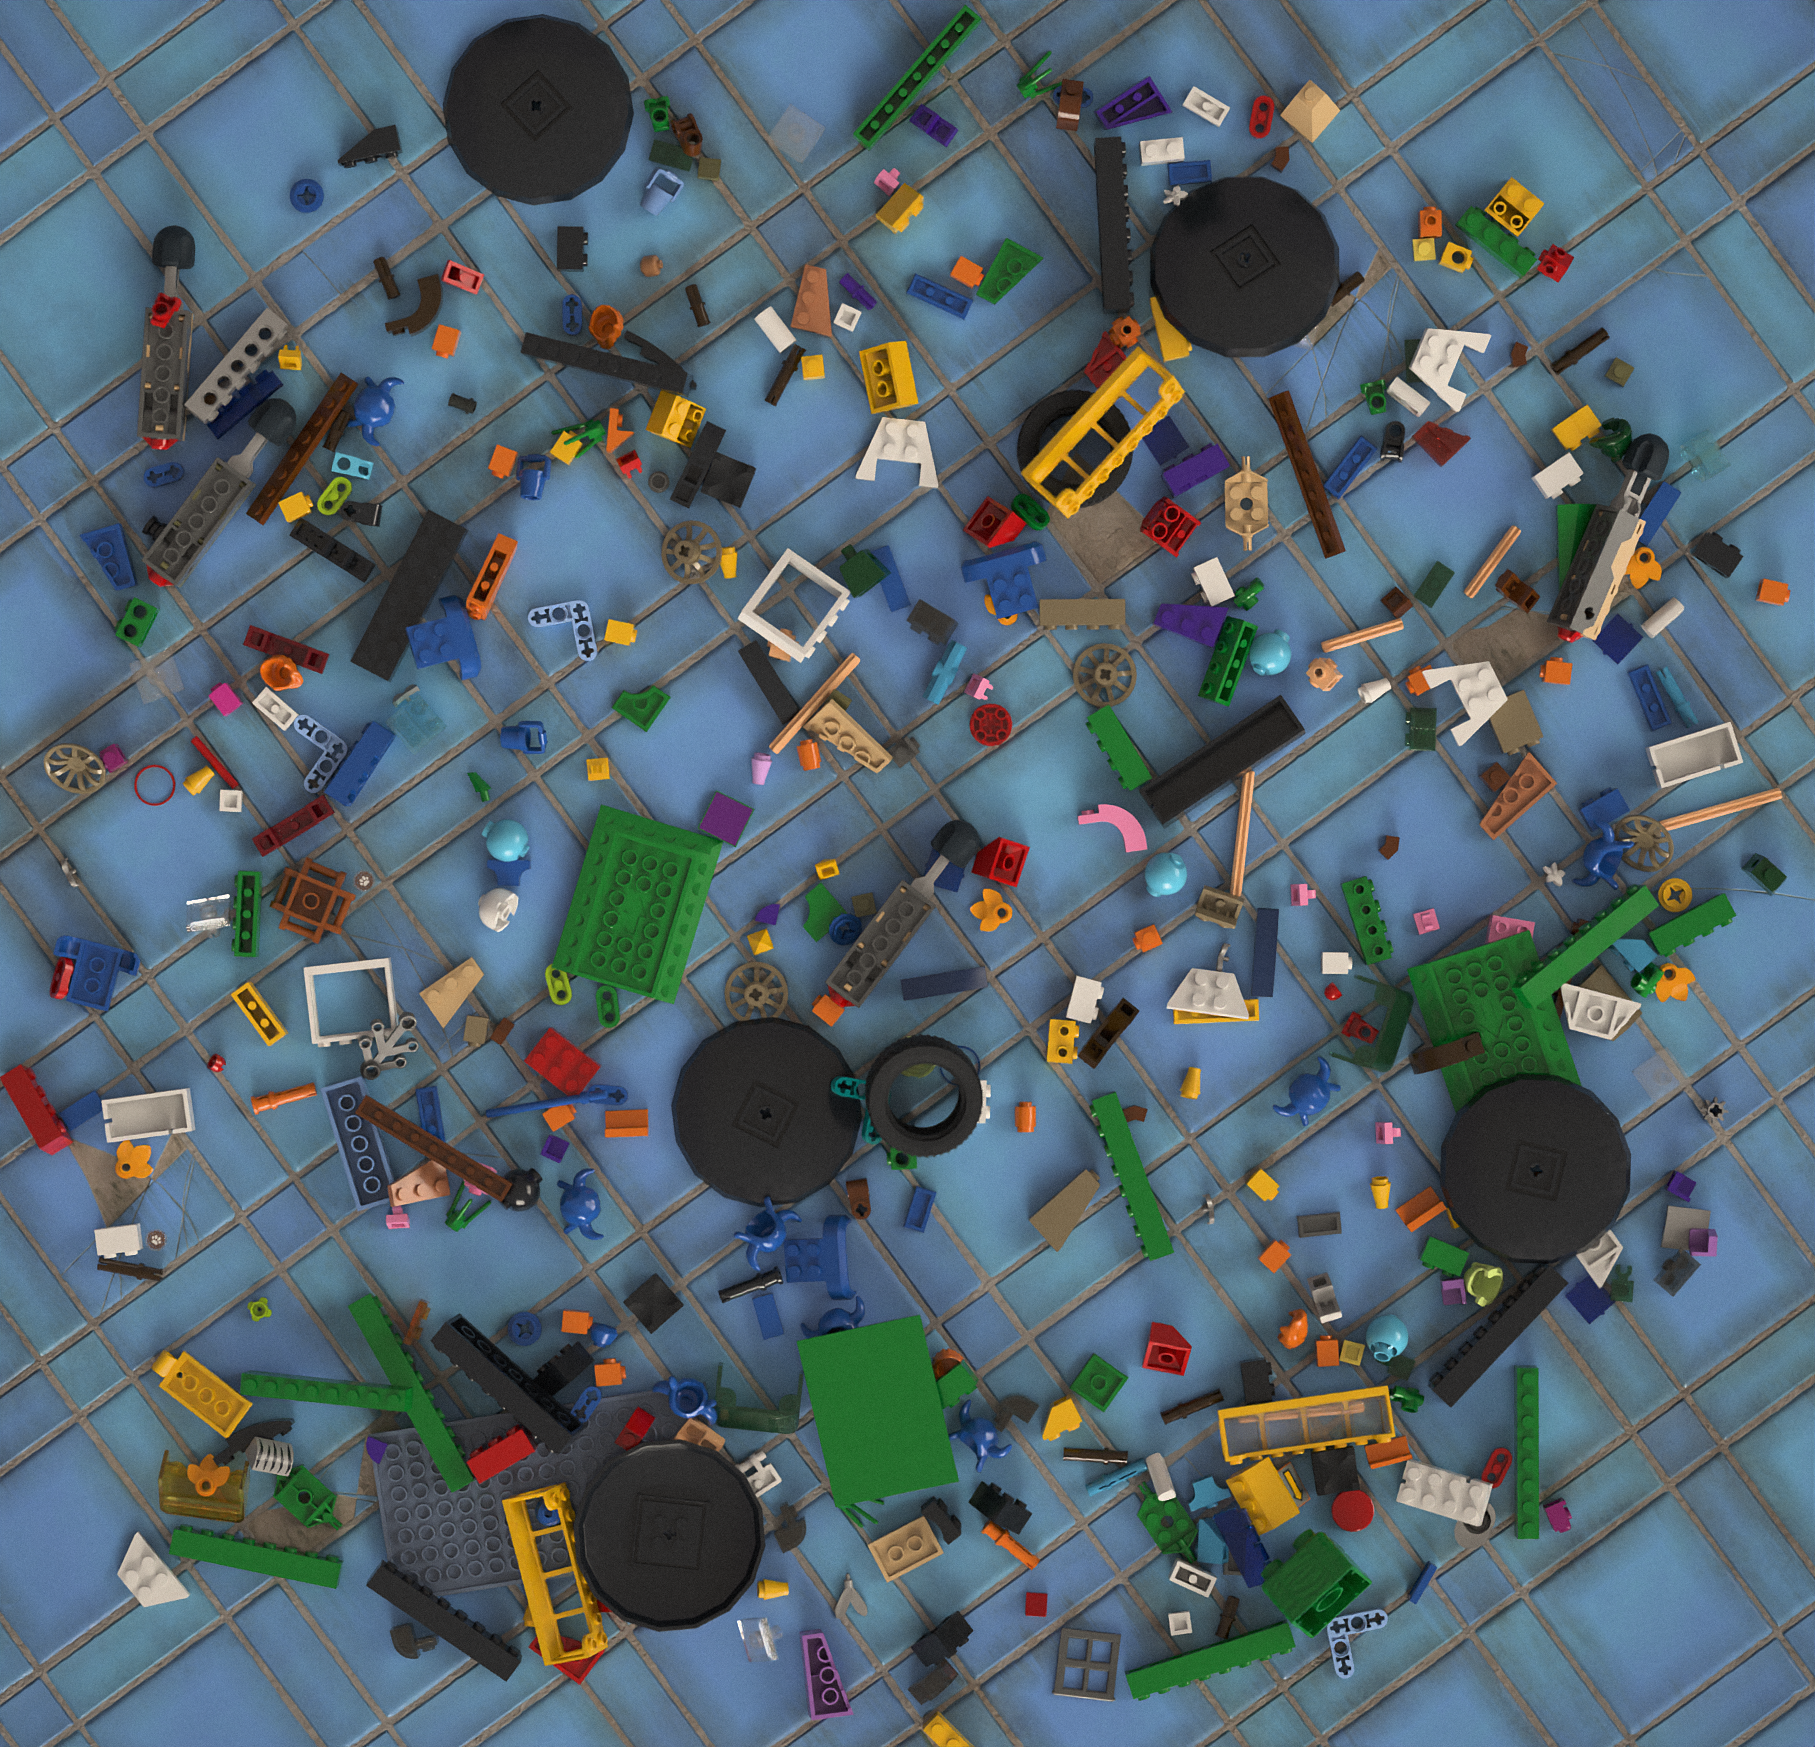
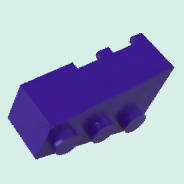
M1146 76L1093 111L1104 130L1172 113V110L1151 77Z
M1209 443L1200 449L1201 453L1195 456L1192 453L1184 457L1181 464L1177 466L1172 464L1163 469L1164 473L1161 475V478L1172 498L1179 496L1230 467L1218 444L1213 446L1212 443Z
M1160 604L1152 625L1213 648L1229 608Z

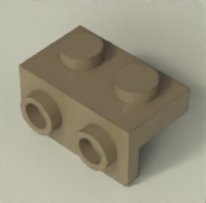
M1204 885L1194 915L1203 921L1217 923L1223 928L1235 929L1244 898Z

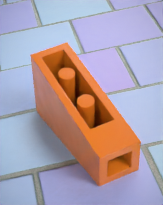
M498 533L467 597L466 610L468 616L472 619L486 620L517 550L518 541Z

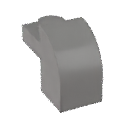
M1328 1273L1307 1278L1321 1323L1341 1318V1310Z

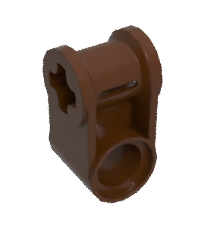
M692 113L678 120L672 119L670 121L671 128L683 152L691 157L699 155L702 149L703 137Z
M867 1178L846 1181L848 1199L850 1200L853 1216L859 1220L866 1219L871 1212ZM858 1204L867 1207L868 1210L864 1212V1216H860V1213L855 1212Z

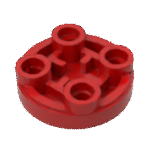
M997 704L980 706L974 711L970 719L972 736L977 742L985 746H996L1003 743L1009 737L1012 730L1010 714L1005 708Z
M1361 1490L1339 1492L1332 1502L1331 1514L1335 1523L1341 1529L1357 1532L1365 1529L1371 1523L1374 1516V1505L1371 1498Z

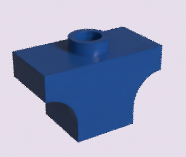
M487 860V868L492 869L496 873L497 886H520L522 873L525 870L531 869V860H514L511 862Z

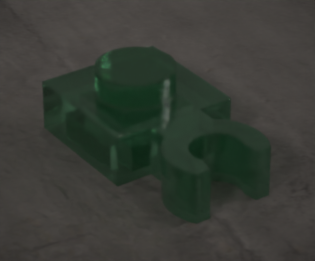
M1616 1265L1615 1273L1618 1276V1280L1611 1279L1610 1300L1632 1302L1634 1281H1628V1277L1632 1273V1266L1627 1265V1271L1623 1274L1620 1272V1265Z

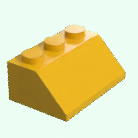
M906 341L888 342L859 351L871 414L919 404Z
M1269 1457L1236 1471L1226 1480L1228 1487L1256 1536L1275 1529L1300 1513Z

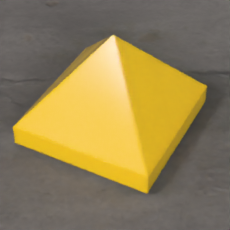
M823 859L815 864L819 880L840 874L835 859Z
M767 928L747 935L754 956L774 948Z

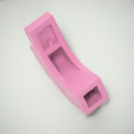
M1100 804L1097 805L1098 813L1094 814V810L1081 811L1082 816H1077L1078 825L1102 821L1115 825L1122 833L1125 852L1147 850L1146 837L1140 823L1132 814L1120 807Z

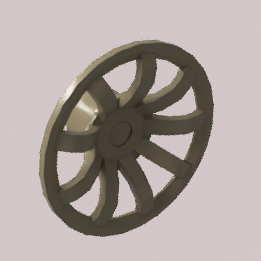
M693 520L684 521L674 526L667 533L662 545V561L666 571L675 580L685 584L702 583L708 580L718 569L722 558V545L717 533L707 524ZM686 526L687 535L683 541L675 532ZM692 526L703 528L701 533L692 540ZM707 532L714 539L712 543L699 545ZM671 537L677 542L675 549H667ZM716 547V559L701 554V551ZM667 554L675 555L677 561L672 566L668 563ZM699 559L713 564L707 573H705L698 562ZM682 563L685 566L683 578L674 572ZM691 565L697 569L700 578L689 579Z
M1102 643L1089 647L1078 657L1073 669V681L1077 692L1085 701L1094 706L1105 707L1109 704L1111 707L1123 702L1129 697L1136 684L1137 673L1134 661L1124 649L1113 644ZM1104 649L1103 663H1099L1092 651ZM1110 649L1122 654L1113 664L1109 663ZM1086 656L1095 665L1094 669L1080 666ZM1126 658L1131 670L1117 671L1116 667ZM1078 671L1092 674L1093 678L1079 684ZM1120 676H1132L1129 688L1121 684L1117 678ZM1096 683L1097 687L1092 698H1090L1082 689ZM1113 684L1125 692L1116 700H1114L1111 689ZM1102 687L1106 688L1109 702L1096 701Z
M73 743L57 744L51 747L44 757V768L47 775L56 785L66 791L78 794L92 793L100 789L106 779V770L103 762L95 753L81 745ZM61 748H72L70 754H65ZM56 751L59 757L63 759H53L50 756ZM94 759L100 768H93L89 763ZM50 764L64 765L55 771H51ZM69 770L70 772L64 783L56 777ZM90 772L93 774H101L100 780H95L91 776ZM75 774H77L79 788L69 786ZM84 775L88 782L94 786L89 788L85 787L83 780Z
M1631 815L1625 817L1616 825L1614 829L1615 841L1635 842L1633 847L1625 853L1623 852L1621 858L1629 866L1644 872H1654L1663 869L1671 861L1674 853L1673 840L1667 829L1655 819L1644 815ZM1634 820L1637 830L1630 829L1625 823ZM1640 820L1648 821L1652 824H1646L1642 827ZM1622 829L1625 833L1632 835V837L1620 838L1619 832ZM1660 830H1661V831L1663 832V834L1665 835L1664 837H1661V832H1660ZM1668 842V852L1662 850L1659 847V843ZM1640 848L1641 852L1637 864L1628 857ZM1647 851L1653 866H1644ZM1655 851L1659 855L1666 857L1662 863L1656 860Z
M746 963L733 971L728 978L725 986L726 1005L731 1014L739 1021L749 1020L754 1007H758L762 1018H767L763 1006L765 1003L777 1009L770 1017L778 1018L788 1001V987L785 978L775 967L767 963ZM754 967V982H750L742 971ZM760 967L771 971L763 983L759 982ZM737 975L746 985L745 989L731 986ZM777 976L782 987L768 989L766 986ZM730 991L744 994V998L731 1004ZM783 992L781 1005L768 998L770 994ZM747 1002L749 1007L745 1017L738 1014L735 1008Z

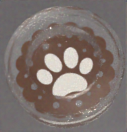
M366 870L357 872L353 877L354 887L362 892L371 890L375 884L373 874Z
M151 1230L145 1237V1244L150 1250L159 1251L166 1246L167 1236L162 1230Z

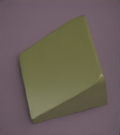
M700 157L698 179L719 181L721 159Z
M834 689L824 705L833 699L846 711L852 700Z

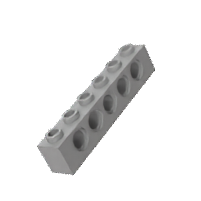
M266 308L184 404L185 408L205 425L208 421H214L219 414L218 409L222 405L226 406L233 398L231 394L235 389L240 390L246 383V376L250 372L253 374L260 366L259 361L264 356L267 358L272 353L275 342L277 340L282 341L287 335V323L270 309ZM267 330L271 332V337L267 340L261 339L259 336L262 331ZM249 347H256L258 349L254 356L246 354V350ZM235 363H242L244 368L240 372H234L232 366ZM227 379L230 381V385L227 388H220L218 386L219 381ZM208 395L216 397L215 403L211 405L206 404L204 400Z

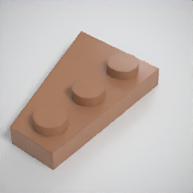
M805 264L791 328L832 337L826 269Z
M433 1160L421 1164L417 1169L405 1174L387 1186L391 1207L451 1195L446 1168Z

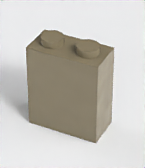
M1524 690L1506 696L1508 700L1488 719L1501 753H1508V756L1519 752V747L1527 744L1529 748L1539 744V739L1544 737Z

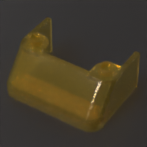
M165 1450L158 1477L160 1509L172 1515L232 1523L244 1521L250 1484L249 1462L245 1460L243 1470L231 1472L224 1485L217 1487L211 1496L205 1497L197 1493L195 1484L188 1478L187 1468L181 1462H170L169 1450ZM209 1482L203 1484V1489L207 1490L210 1488Z

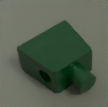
M849 544L841 550L847 561L839 569L854 598L861 597L891 574L868 549L857 553L854 547Z
M1757 853L1741 868L1770 896L1787 879V876L1765 856Z

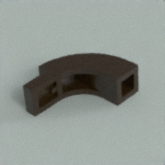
M438 274L417 279L421 293V302L418 309L409 317L385 323L386 331L389 334L392 333L393 336L405 333V329H408L409 334L415 336L428 329L434 323L443 303V288Z
M1122 998L1082 1047L1078 1057L1095 1069L1140 1010L1125 998Z
M1477 1032L1448 1043L1408 1054L1414 1074H1422L1468 1060L1485 1053Z

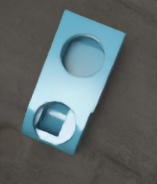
M336 452L331 472L370 480L374 463Z

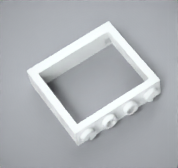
M787 548L741 611L738 620L801 663L805 657L810 658L816 649L813 645L816 641L821 643L827 634L824 631L826 627L834 625L838 619L836 614L839 609L844 611L850 602L847 598L851 592ZM788 564L838 598L804 647L754 613L756 607Z
M391 958L304 967L312 1044L318 1043V1047L331 1046L330 1042L339 1041V1045L352 1044V1039H359L362 1035L369 1036L371 1041L375 1037L372 1030L320 1036L313 975L384 967L391 1023V1028L384 1029L383 1035L384 1040L389 1038L398 1025Z

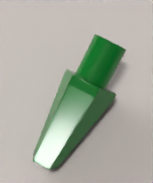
M476 772L467 773L475 791L480 792L482 802L489 801L488 790L491 787Z

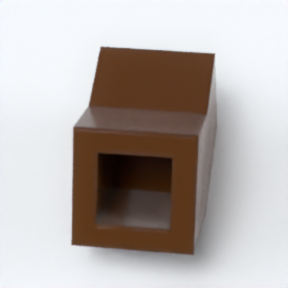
M1289 146L1275 147L1274 149L1275 159L1270 166L1281 173L1290 160Z
M1515 342L1510 353L1512 368L1527 364L1525 354L1528 346Z
M1385 835L1384 845L1378 851L1387 860L1398 851L1400 837Z
M503 1018L490 1039L501 1046L515 1024Z
M1132 1105L1122 1110L1127 1122L1133 1120L1144 1122L1148 1109Z

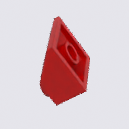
M987 496L963 531L991 548L1014 541L1027 523L1013 511Z
M998 837L977 853L971 873L1017 888L1030 847Z
M1152 1322L1142 1368L1184 1376L1192 1346L1174 1326Z

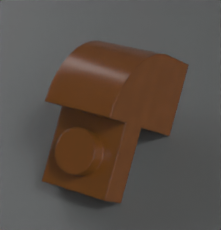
M1062 79L1056 129L1077 131L1083 81Z
M1509 569L1499 576L1497 583L1494 585L1497 592L1527 614L1540 598L1533 588L1522 582Z

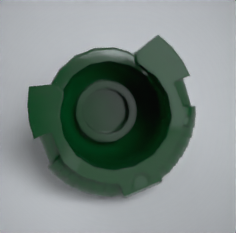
M1613 417L1604 421L1602 427L1604 430H1613L1614 432L1600 438L1594 437L1589 441V444L1594 448L1601 449V453L1611 458V461L1615 463L1625 456L1629 445L1632 443V430L1628 421Z

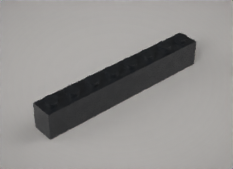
M527 332L520 352L527 357L688 397L693 376L686 372Z
M384 1560L380 1562L369 1577L366 1584L367 1587L507 1682L521 1663L522 1655L519 1649L513 1645L508 1646L499 1635L486 1631L485 1626L480 1622L475 1621L474 1623L464 1611L451 1607L450 1602L445 1598L440 1597L439 1599L429 1587L419 1585L415 1582L416 1580L413 1576L400 1572L394 1563Z

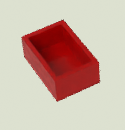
M553 1027L548 1029L524 1060L526 1064L567 1096L580 1094L602 1067Z
M517 1424L507 1430L506 1436L501 1437V1435H498L487 1443V1447L483 1448L481 1445L471 1451L467 1464L479 1484L535 1452L538 1445L527 1427L524 1425L520 1427Z

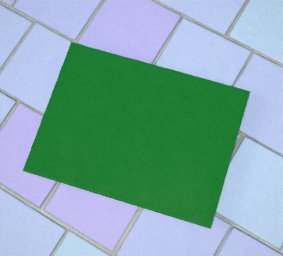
M601 804L551 968L674 1004L723 841Z
M1530 930L1407 969L1433 1047L1473 1033H1479L1485 1053L1441 1068L1455 1113L1485 1086L1518 1074L1558 1075L1582 1086L1552 995L1536 1008L1530 1009L1524 1008L1511 989L1518 977L1528 974L1532 970L1531 967L1540 961Z
M920 1315L888 1320L797 1341L835 1507L959 1482Z

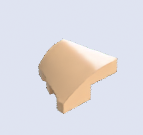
M696 1417L689 1418L672 1439L685 1440L716 1450L717 1452L720 1451L725 1443L723 1437Z

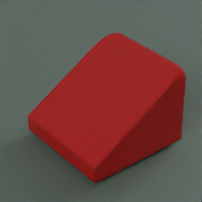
M1026 1592L1025 1615L1046 1617L1048 1593Z

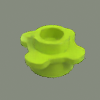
M261 1297L256 1302L250 1301L247 1307L251 1312L253 1321L257 1322L260 1318L271 1316L272 1311L268 1308V1300L265 1297Z

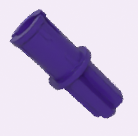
M849 273L839 281V284L852 294V298H856L867 310L870 311L877 304V301L864 289V285L858 284Z

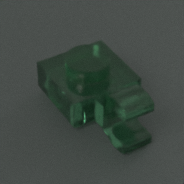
M1400 1354L1390 1358L1387 1362L1375 1360L1380 1364L1388 1366L1387 1373L1408 1381L1415 1364V1360Z

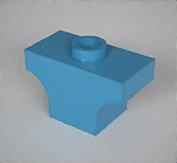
M1208 1474L1191 1481L1194 1494L1187 1502L1191 1512L1202 1507L1209 1509L1217 1506L1218 1501L1231 1497L1227 1486L1217 1485L1212 1475Z

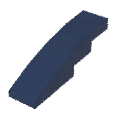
M1257 908L1251 996L1273 997L1279 909Z
M985 966L901 979L904 1001L988 987Z

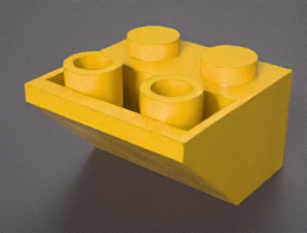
M1511 177L1484 211L1518 237L1545 203Z
M904 183L876 214V218L894 234L898 231L902 233L910 224L909 218L912 215L916 217L924 208V197Z
M660 391L645 430L691 448L706 408L678 395Z
M1070 1394L1050 1403L1041 1430L1043 1440L1049 1439V1441H1053L1061 1436L1060 1432L1066 1429L1070 1432L1080 1427L1079 1423L1082 1422V1419Z

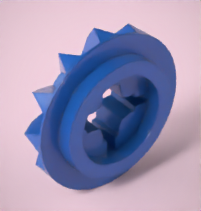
M302 179L292 186L290 201L295 209L303 213H311L322 206L324 193L319 183L312 179ZM307 187L309 193L316 196L309 198L308 205H306L304 198L298 197L306 193Z
M841 913L840 916L834 917L832 923L829 924L828 933L836 944L849 945L854 943L861 935L862 924L857 916L851 913ZM847 924L850 929L842 933L839 927H844Z
M527 1311L515 1314L508 1323L509 1337L514 1343L521 1346L535 1343L542 1332L540 1320L535 1314ZM530 1321L528 1329L533 1334L525 1332L520 1337L521 1328L517 1323L525 1325Z

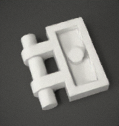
M763 1450L757 1454L753 1453L750 1455V1459L744 1463L735 1465L743 1474L753 1466L757 1469V1472L751 1476H746L756 1497L782 1482L781 1477L771 1462L764 1467L761 1464V1461L767 1458Z

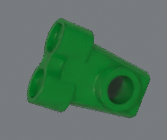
M663 96L657 99L645 100V111L649 112L654 132L669 130V97Z
M1385 379L1361 384V394H1365L1371 415L1385 413L1386 398L1384 390L1387 389ZM1373 400H1378L1380 406L1374 407L1372 405Z
M1256 577L1246 588L1244 586L1238 588L1234 592V603L1239 608L1242 606L1245 611L1251 609L1259 601L1255 595L1264 589L1263 582Z
M1652 962L1644 968L1643 974L1640 972L1636 973L1631 979V987L1644 998L1648 994L1655 992L1656 983L1661 980L1665 973Z
M1397 1385L1393 1389H1389L1390 1400L1401 1402V1410L1405 1412L1417 1413L1418 1407L1423 1405L1424 1395L1419 1394L1418 1389L1407 1388L1406 1390L1404 1387Z

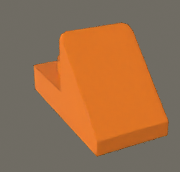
M610 408L606 446V451L612 453L635 434L631 431L618 430V427H622L623 414H620V410Z

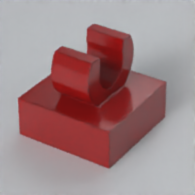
M635 450L616 459L622 473H626L628 478H632L630 471L635 468L639 473H642V463Z

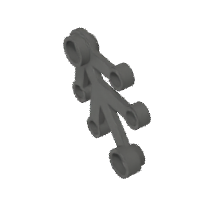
M404 1012L399 1016V1024L386 1042L383 1035L384 1025L382 1020L374 1019L371 1021L370 1026L375 1034L378 1052L373 1058L370 1050L372 1042L369 1036L362 1035L358 1039L364 1056V1062L360 1066V1073L364 1078L374 1080L380 1075L381 1071L393 1068L401 1069L406 1066V1058L400 1053L417 1051L419 1048L418 1041L415 1038H408L403 1044L395 1045V1043L404 1031H411L416 1027L417 1021L413 1013ZM376 1024L381 1025L379 1028H374ZM363 1041H369L367 1044H362ZM415 1043L413 1047H409V1044ZM395 1055L393 1060L382 1062L385 1057ZM399 1059L403 1060V1062L397 1063Z

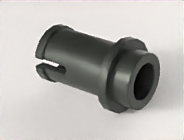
M452 393L448 406L463 410L466 414H473L477 402L473 398L467 399Z

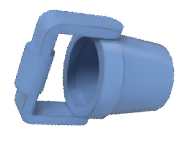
M656 167L645 183L647 190L640 206L658 216L669 201L671 203L675 201L684 186L683 181L672 171ZM659 173L668 180L678 183L672 194L654 183Z

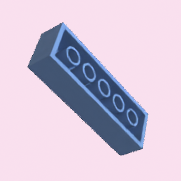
M359 1076L321 1088L322 1097L357 1211L390 1202L387 1186L396 1181L381 1130L355 1114L365 1095L370 1096L365 1078Z

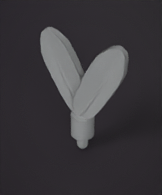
M847 1573L846 1579H844L845 1589L836 1605L835 1615L838 1619L843 1617L851 1602L860 1615L866 1616L868 1612L867 1606L859 1593L853 1588V1581L850 1579V1574Z

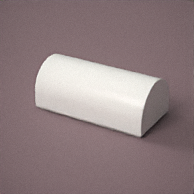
M771 306L754 319L780 354L797 341Z
M1398 377L1386 389L1387 394L1417 417H1420L1431 403Z
M1673 597L1646 620L1641 627L1650 638H1654L1684 611V606Z
M1160 1453L1149 1456L1146 1459V1464L1158 1499L1164 1501L1176 1497L1164 1458Z

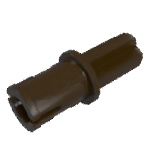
M385 257L375 259L373 263L380 278L378 281L382 283L388 297L387 299L391 300L400 296L401 294L394 281L395 275L391 273Z
M1356 272L1343 283L1339 282L1331 303L1332 307L1345 296H1350V293L1365 281L1361 273Z
M697 285L687 286L685 291L691 305L690 310L694 313L698 328L710 324L711 322L704 307L706 303L702 301Z
M340 411L333 426L329 428L330 432L322 447L335 452L342 435H345L343 432L351 417L349 412Z
M1232 1595L1228 1596L1223 1613L1219 1615L1221 1619L1215 1633L1216 1636L1228 1639L1232 1623L1236 1621L1234 1617L1240 1602L1239 1598Z

